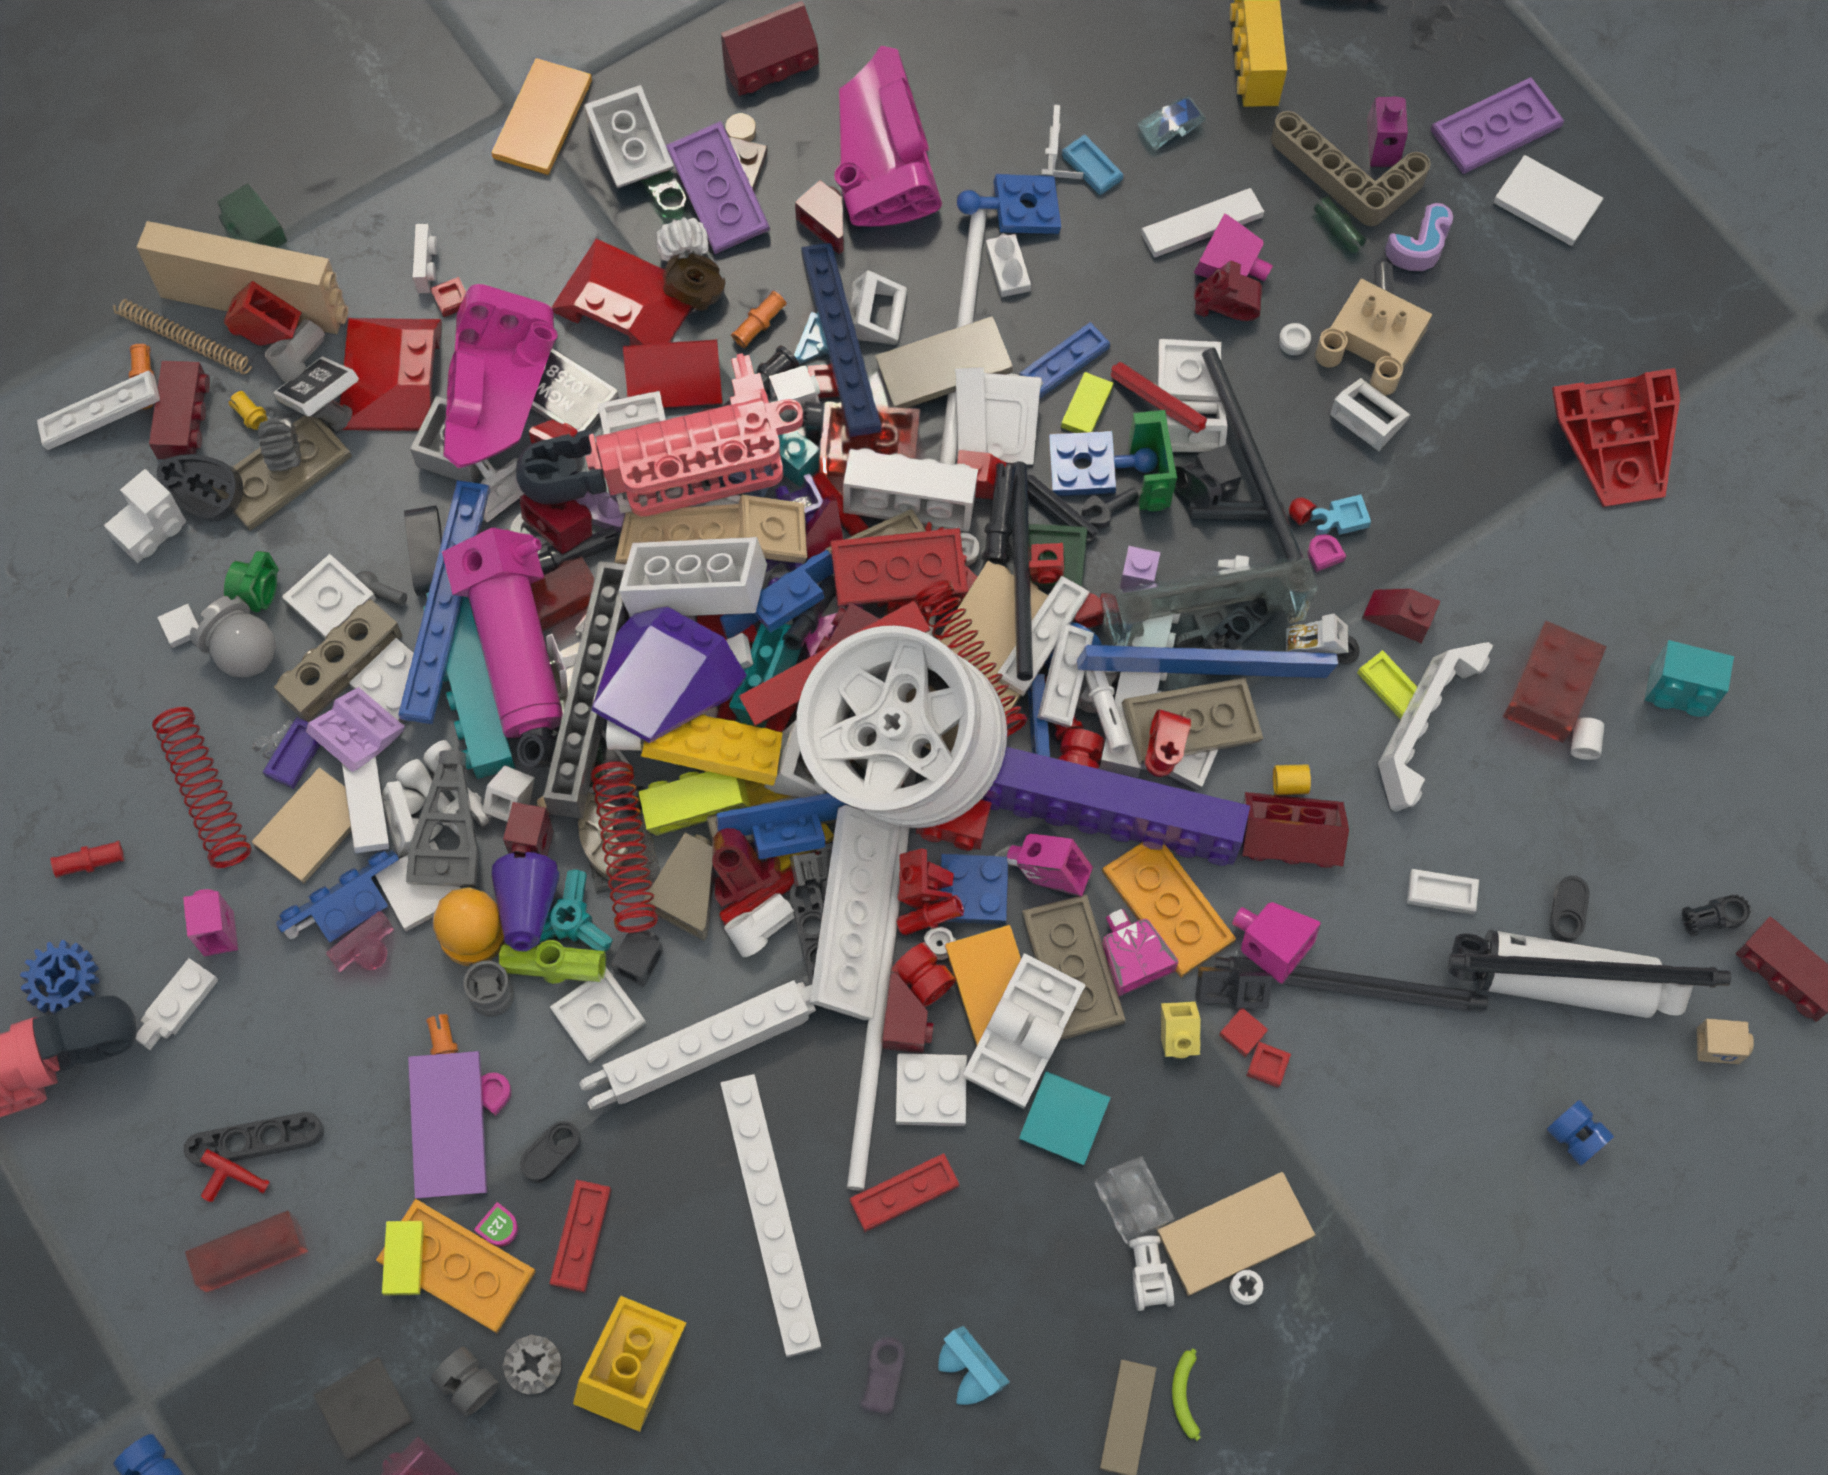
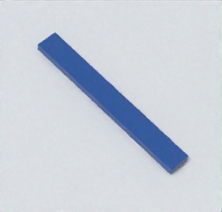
M457 480L398 713L401 720L433 724L464 596L452 594L442 551L480 534L490 493L489 485Z
M1086 645L1077 658L1078 670L1309 678H1327L1338 665L1337 654L1107 645Z

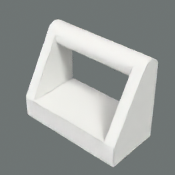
M869 270L853 281L848 306L858 340L891 345L898 343L907 295V288ZM875 294L894 296L888 330L870 323Z
M1362 378L1337 396L1330 412L1332 417L1378 451L1382 449L1410 417L1408 412ZM1360 392L1395 419L1386 424L1353 398Z
M1182 401L1200 414H1216V419H1207L1206 428L1199 433L1192 432L1166 414L1172 452H1206L1226 445L1228 425L1226 413L1221 402Z
M794 721L782 732V743L774 786L765 784V788L775 793L801 798L825 794L826 790L816 780L812 784L793 774L800 753L796 721Z

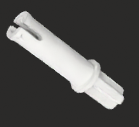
M1085 670L1084 674L1090 689L1089 700L1094 702L1112 755L1123 754L1129 750L1130 743L1113 698L1114 688L1109 686L1104 671Z

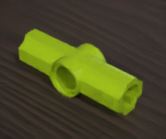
M554 940L542 942L528 951H516L505 943L500 949L499 964L508 974L540 976L546 982L552 984L563 982L566 979L600 982L601 979H604L606 972L605 951L566 948ZM553 960H557L556 962H554V963H552V964H548L549 962H551V961H553Z

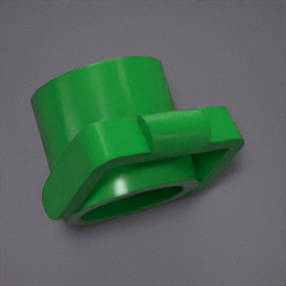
M256 551L250 563L234 561L229 567L225 578L224 596H228L231 600L239 596L249 606L250 610L254 612L268 609L276 593L277 574L279 572V568L270 553Z

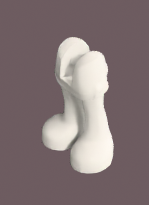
M447 740L435 743L424 754V763L434 774L439 763V752L453 750ZM419 759L406 763L396 774V779L404 787L417 789L427 798L433 780ZM446 769L449 772L454 771V769ZM468 788L472 817L483 827L490 820L487 813L483 812L482 798ZM449 790L455 797V800L452 802L447 799L442 791L440 792L436 808L438 813L456 814L458 812L459 804L456 790ZM443 823V825L449 826L459 836L458 828L454 823Z

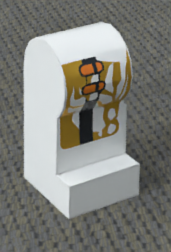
M1335 614L1322 616L1321 621L1311 622L1307 625L1289 626L1286 629V652L1347 653L1348 625Z

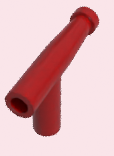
M206 1149L200 1159V1162L215 1169L201 1193V1197L206 1201H214L228 1176L258 1189V1192L262 1194L270 1181L259 1178L245 1168L209 1149Z

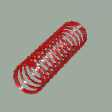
M940 580L922 589L914 598L917 606L921 607L922 615L927 617L926 622L928 626L934 627L932 636L940 638V642L943 638L958 634L972 624V619H965L950 627L943 635H935L937 627L948 625L961 618L966 613L965 608H960L947 614L936 625L929 624L930 617L945 613L957 606L960 602L958 597L943 602L930 614L923 613L924 607L940 602L954 592L953 584L949 580ZM947 586L931 595L927 600L919 602L929 592L936 588ZM957 600V601H956L953 605H951L950 607H948V608H946V609H944V610H942V611L936 612L938 609H940V608L943 607L944 605H946V604H948V603H950V602H952V601ZM963 611V612H962L960 615H958L957 617H955V618H953V619H951V620H949V621H947V622L942 623L944 620H946V619L949 618L950 616H952V615H954V614H956V613H958V612ZM969 622L967 625L960 628L959 630L949 633L957 626ZM971 630L962 634L947 647L951 649L971 641L978 635V630ZM975 633L974 635H972V636L969 637L968 639H966V640H964V641H962V642H960V643L955 644L957 641H959V640L962 639L963 637H965V636H967V635H969V634ZM974 642L962 649L957 655L962 658L969 656L981 649L985 642ZM980 644L977 648L973 649L972 651L961 655L969 648ZM985 651L968 660V662L971 663L975 659L986 655L981 660L972 664L976 666L988 659L991 652ZM988 663L980 667L978 670L982 671L983 669L992 666L990 669L983 672V674L986 675L992 670H994L997 663ZM997 673L995 675L988 677L987 679L991 680L993 678L998 677L997 679L991 682V684L994 685L995 683L1000 681V679L1003 677V674ZM1004 684L996 687V691L1004 688L997 693L998 696L1007 691L1009 685ZM1010 695L1001 699V703L1010 699L1002 704V706L1005 707L1012 703L1015 696ZM1020 706L1013 707L1004 712L1007 715L1015 711L1005 717L1007 725L1020 720L1017 724L1007 729V737L1021 729L1027 722L1025 714H1018L1021 711Z
M188 707L168 709L153 720L152 727L157 732L156 738L162 742L161 749L163 752H166V761L171 763L170 771L175 774L174 781L176 784L180 785L179 792L182 796H185L184 804L190 807L188 814L194 818V827L199 829L198 837L204 841L203 849L209 852L207 859L211 867L226 868L238 864L250 855L252 848L249 843L245 842L247 839L246 835H236L240 832L242 825L233 823L238 816L236 813L228 812L232 808V802L223 801L226 799L228 792L219 790L223 785L222 780L214 779L219 771L218 769L210 768L214 759L205 757L209 752V748L201 746L205 738L196 735L200 727L192 724L196 718L195 714ZM179 712H188L167 720L160 728L156 727L158 722L167 716ZM189 716L180 724L163 728L175 719ZM189 727L197 728L196 732L186 738L166 741L172 734ZM159 734H168L164 739H161ZM201 738V742L190 749L177 752L171 751L184 741ZM164 743L174 744L168 751L164 748ZM197 749L206 750L202 756L194 760L181 763L176 762L180 757ZM169 754H179L173 762L168 758ZM198 761H211L209 765L201 770L191 773H180L186 767ZM173 765H184L178 772H175L173 769ZM206 771L216 772L205 781L185 784L192 777ZM178 776H189L183 783L178 781ZM220 782L218 787L209 792L190 795L194 790L205 784ZM183 787H193L187 794H184L182 791ZM216 793L225 794V796L214 803L195 806L200 800ZM187 798H198L192 805H189L187 802ZM221 804L230 805L226 810L218 814L199 817L212 807ZM192 809H203L197 816L192 814ZM234 815L232 820L223 825L204 828L210 822L220 817ZM209 819L201 828L196 824L197 820ZM232 826L239 827L238 830L228 836L209 839L223 829ZM215 830L206 839L201 835L202 831ZM238 837H243V838H244V840H242V841L229 843V844H226V845H224V846L218 848L217 850H214V849L217 848L219 845H221L222 843H224V842H226V841H228V840H231V839H234V838H238ZM220 841L211 850L207 849L206 842ZM238 847H247L244 853L234 859L214 861L217 856Z
M615 761L595 767L591 771L590 776L594 782L592 789L597 794L594 801L598 805L596 813L600 817L598 825L602 829L600 838L604 841L602 850L606 853L604 862L608 865L606 874L610 877L608 886L613 890L610 893V899L615 902L612 905V911L616 914L614 927L618 931L632 933L653 927L658 922V915L655 913L657 908L654 905L645 904L653 900L655 895L651 892H642L649 889L653 883L643 879L651 871L648 868L641 867L648 862V858L639 855L646 850V846L642 843H637L644 838V834L640 831H635L642 826V822L634 819L640 814V810L632 807L639 799L634 795H630L637 788L634 784L629 783L634 779V770L632 765L626 762ZM621 767L630 770V772L616 771L605 774L600 778L595 777L596 773L609 768ZM626 774L614 779H604L611 775ZM596 784L607 786L599 792L596 790ZM613 787H633V790L624 794H601ZM599 795L609 798L601 804L598 802ZM619 798L635 799L633 803L625 806H604L607 802ZM601 807L611 810L603 816L600 814ZM621 810L637 811L635 815L626 818L606 817L611 813ZM603 819L615 821L605 828L601 824ZM623 822L639 823L637 827L627 830L608 829L613 825ZM604 831L610 833H618L609 837L607 840L603 836ZM626 834L641 835L640 838L628 842L610 841L613 838ZM606 843L620 845L609 852L605 849ZM628 846L643 847L642 850L630 854L612 853ZM609 855L622 857L611 864L607 861ZM631 858H643V859H645L644 862H642V863H640V864H637V865H632V866H616V865H615L616 863H618V862H620V861H623V860H626V859H631ZM611 867L625 869L613 876L609 873ZM629 871H647L645 875L635 878H617L620 874ZM613 879L617 881H628L620 884L615 888H613L611 885V881ZM633 883H649L647 887L642 889L618 890L623 886ZM614 892L628 894L618 900L613 898ZM651 895V898L641 902H620L632 896ZM616 904L631 906L619 913L615 910ZM641 907H651V908H653L652 911H650V910H634V911L627 912V911H629V910L636 909V908H641ZM645 916L654 918L652 921L638 926L619 925L621 921L628 918Z

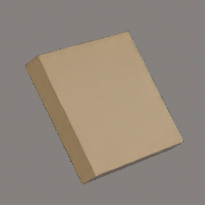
M742 494L739 499L740 538L757 537L765 559L804 564L807 559L804 503Z

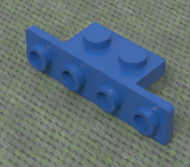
M825 550L819 555L811 557L805 564L794 571L784 574L778 581L767 588L762 589L756 613L724 614L721 616L720 622L724 635L728 639L732 638L759 620L771 633L823 600V591L817 583L833 574L832 554Z
M827 793L748 808L733 809L716 814L717 832L725 828H734L739 830L744 836L752 835L759 859L825 848V836L820 822L837 819L838 808L850 805Z
M385 850L377 852L367 860L369 865L359 871L356 868L348 870L338 878L340 883L330 889L326 886L321 887L308 896L310 901L301 907L295 904L279 914L281 919L276 922L278 929L282 933L309 915H312L329 943L388 906L371 877L398 861V856L393 850L388 853Z

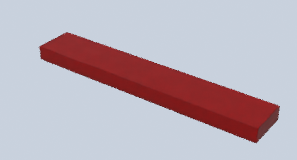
M912 601L855 633L880 626L909 627L924 633L930 631V628L915 601ZM839 642L739 695L754 725L756 726L798 703L804 685L814 667Z

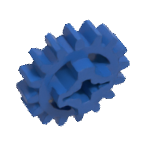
M61 940L59 948L48 942L47 951L44 953L39 949H35L36 960L26 959L25 963L30 967V970L20 974L28 982L21 986V990L25 994H29L26 998L27 1001L33 1006L37 1005V1009L42 1013H46L50 1008V1012L54 1016L61 1008H67L84 1001L83 997L85 995L94 996L95 993L90 989V985L98 984L100 981L92 974L99 970L98 965L94 961L90 962L93 956L87 950L83 951V948L76 942L70 948V945L65 940ZM72 959L76 960L79 963L81 970L73 968L74 964L71 962ZM39 985L46 988V992L49 994L48 997L41 993Z

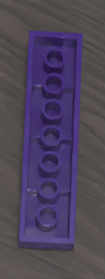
M1006 747L1002 766L995 781L981 799L992 802L991 810H999L1001 808L1013 811L1014 815L1021 818H1031L1032 816L1042 818L1054 826L1067 824L1075 826L1079 831L1087 834L1100 832L1108 834L1112 839L1120 842H1128L1129 840L1143 842V846L1153 850L1162 849L1164 844L1168 849L1174 850L1179 856L1207 858L1210 863L1219 866L1234 865L1242 845L1250 805Z

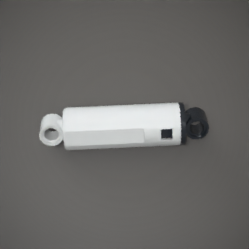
M1488 930L1484 939L1474 934L1463 933L1457 935L1451 954L1469 952L1499 956L1662 965L1661 961L1655 957ZM1449 966L1447 967L1449 973L1458 979L1466 981L1478 979L1479 990L1644 1018L1652 1017L1656 1010L1669 1015L1683 1014L1686 1011L1694 986L1675 983L1664 984L1486 972L1464 973L1462 970L1449 969Z

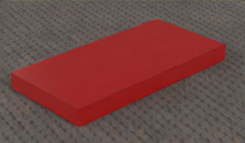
M960 528L830 542L838 607L849 606L850 603L863 605L912 600L922 589L940 580L951 581L954 587V592L951 595L967 594L968 592ZM947 586L936 588L935 590L929 592L922 598H929L931 595H933L934 593L943 588H946Z

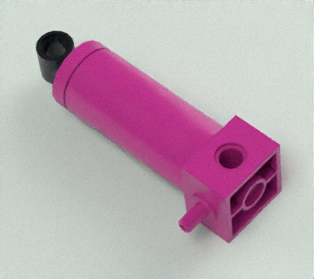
M490 528L442 551L452 594L469 597L504 736L521 738L517 746V756L524 766L550 768L557 737L551 734V730L560 726L563 711L530 584L544 578L537 551L541 550L542 544L533 535Z

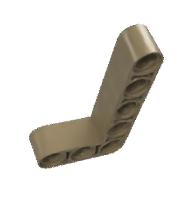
M1283 111L1278 114L1271 136V142L1276 149L1361 223L1368 226L1380 224L1424 186L1431 165L1427 155L1421 152H1411L1379 179L1374 181L1303 118L1292 111Z

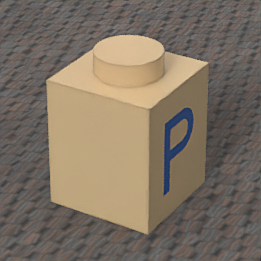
M1706 1019L1697 1027L1698 1061L1740 1064L1753 1051L1754 1039L1753 1035L1749 1033L1748 1022Z

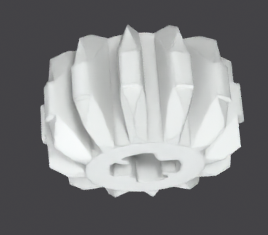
M683 217L678 221L673 220L670 224L662 225V229L656 232L658 253L661 255L662 260L667 262L673 256L679 254V258H688L689 253L702 256V254L708 251L707 231L703 223L698 222L695 218L687 220Z

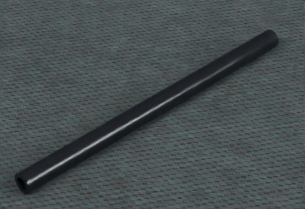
M1209 348L1202 353V358L1292 572H1299L1306 568L1305 560L1216 348Z
M1017 461L1012 464L1016 466L1012 493L1017 679L1028 681L1033 678L1027 465L1024 462Z

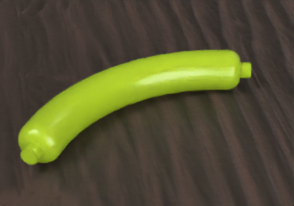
M1192 1348L1191 1351L1186 1350L1183 1353L1175 1369L1172 1383V1399L1175 1414L1183 1431L1188 1438H1195L1198 1441L1201 1438L1199 1435L1200 1429L1190 1413L1186 1395L1189 1373L1197 1359L1195 1355L1197 1351Z

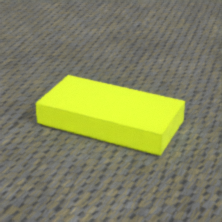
M1085 372L1061 422V428L1074 433L1093 432L1114 383Z
M1382 650L1360 667L1357 674L1401 720L1417 686Z
M386 1221L383 1295H420L424 1223L422 1221Z

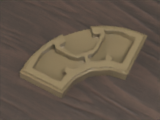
M588 792L583 818L578 820L580 842L590 864L603 877L610 880V877L606 874L608 865L604 862L606 853L602 850L604 841L600 838L602 829L598 825L600 817L596 813L598 807L594 801L596 795ZM598 797V802H599L600 804H601L603 801H605V800H603V799H601V798ZM609 802L604 804V806L616 807ZM600 808L602 816L611 811L610 809ZM618 811L611 813L606 817L615 818ZM603 819L601 824L605 828L614 821ZM604 831L603 836L607 840L615 834ZM613 838L612 840H610L612 842H618L617 838ZM606 843L605 849L609 852L620 845ZM623 847L612 853L628 854V849ZM609 855L607 861L611 864L622 857ZM624 860L616 863L615 865L621 866ZM611 867L609 873L613 876L618 869Z

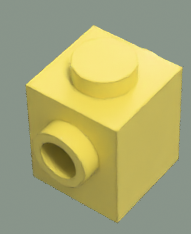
M1196 1002L1161 1003V1042L1165 1057L1186 1058L1190 1055H1200L1201 1018Z

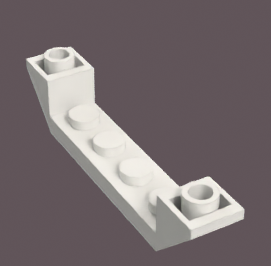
M1489 642L1448 650L1432 658L1378 762L1390 809L1397 812L1413 807L1419 801L1422 795L1420 788L1425 778L1406 766L1415 753L1413 746L1416 740L1427 730L1429 724L1426 721L1430 713L1439 706L1442 700L1440 694L1444 686L1453 679L1454 675L1457 674L1465 679L1476 673L1480 674L1485 670L1490 661L1488 655L1493 647Z

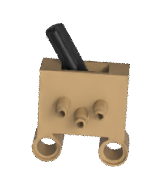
M1382 260L1374 265L1375 285L1361 278L1332 326L1321 333L1315 358L1324 367H1335L1341 362L1344 351L1347 349L1376 364L1370 379V385L1386 396L1396 390L1403 368L1425 334L1433 314L1394 295L1392 264ZM1382 374H1387L1391 378L1384 377Z

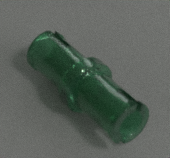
M1330 197L1322 198V203L1328 209L1325 210L1317 203L1314 211L1329 226V232L1334 236L1337 235L1351 253L1360 250L1352 240L1355 239L1363 247L1366 243V238L1351 224L1352 220L1349 215L1343 214L1331 201Z

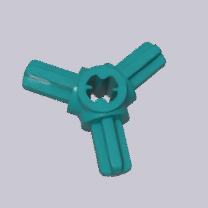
M575 869L567 872L563 899H558L557 904L549 911V917L546 919L539 943L557 936L559 940L566 937L573 941L580 939L593 950L606 952L610 949L613 942L612 937L592 923V916L586 912L587 904L583 902L587 878L586 872ZM570 916L572 918L575 917V920L572 923L569 921H564L565 917Z

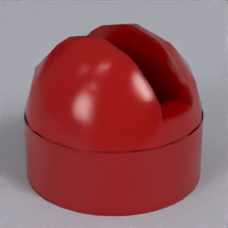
M1298 497L1291 502L1289 515L1301 526L1310 519L1312 511L1317 506L1306 498Z

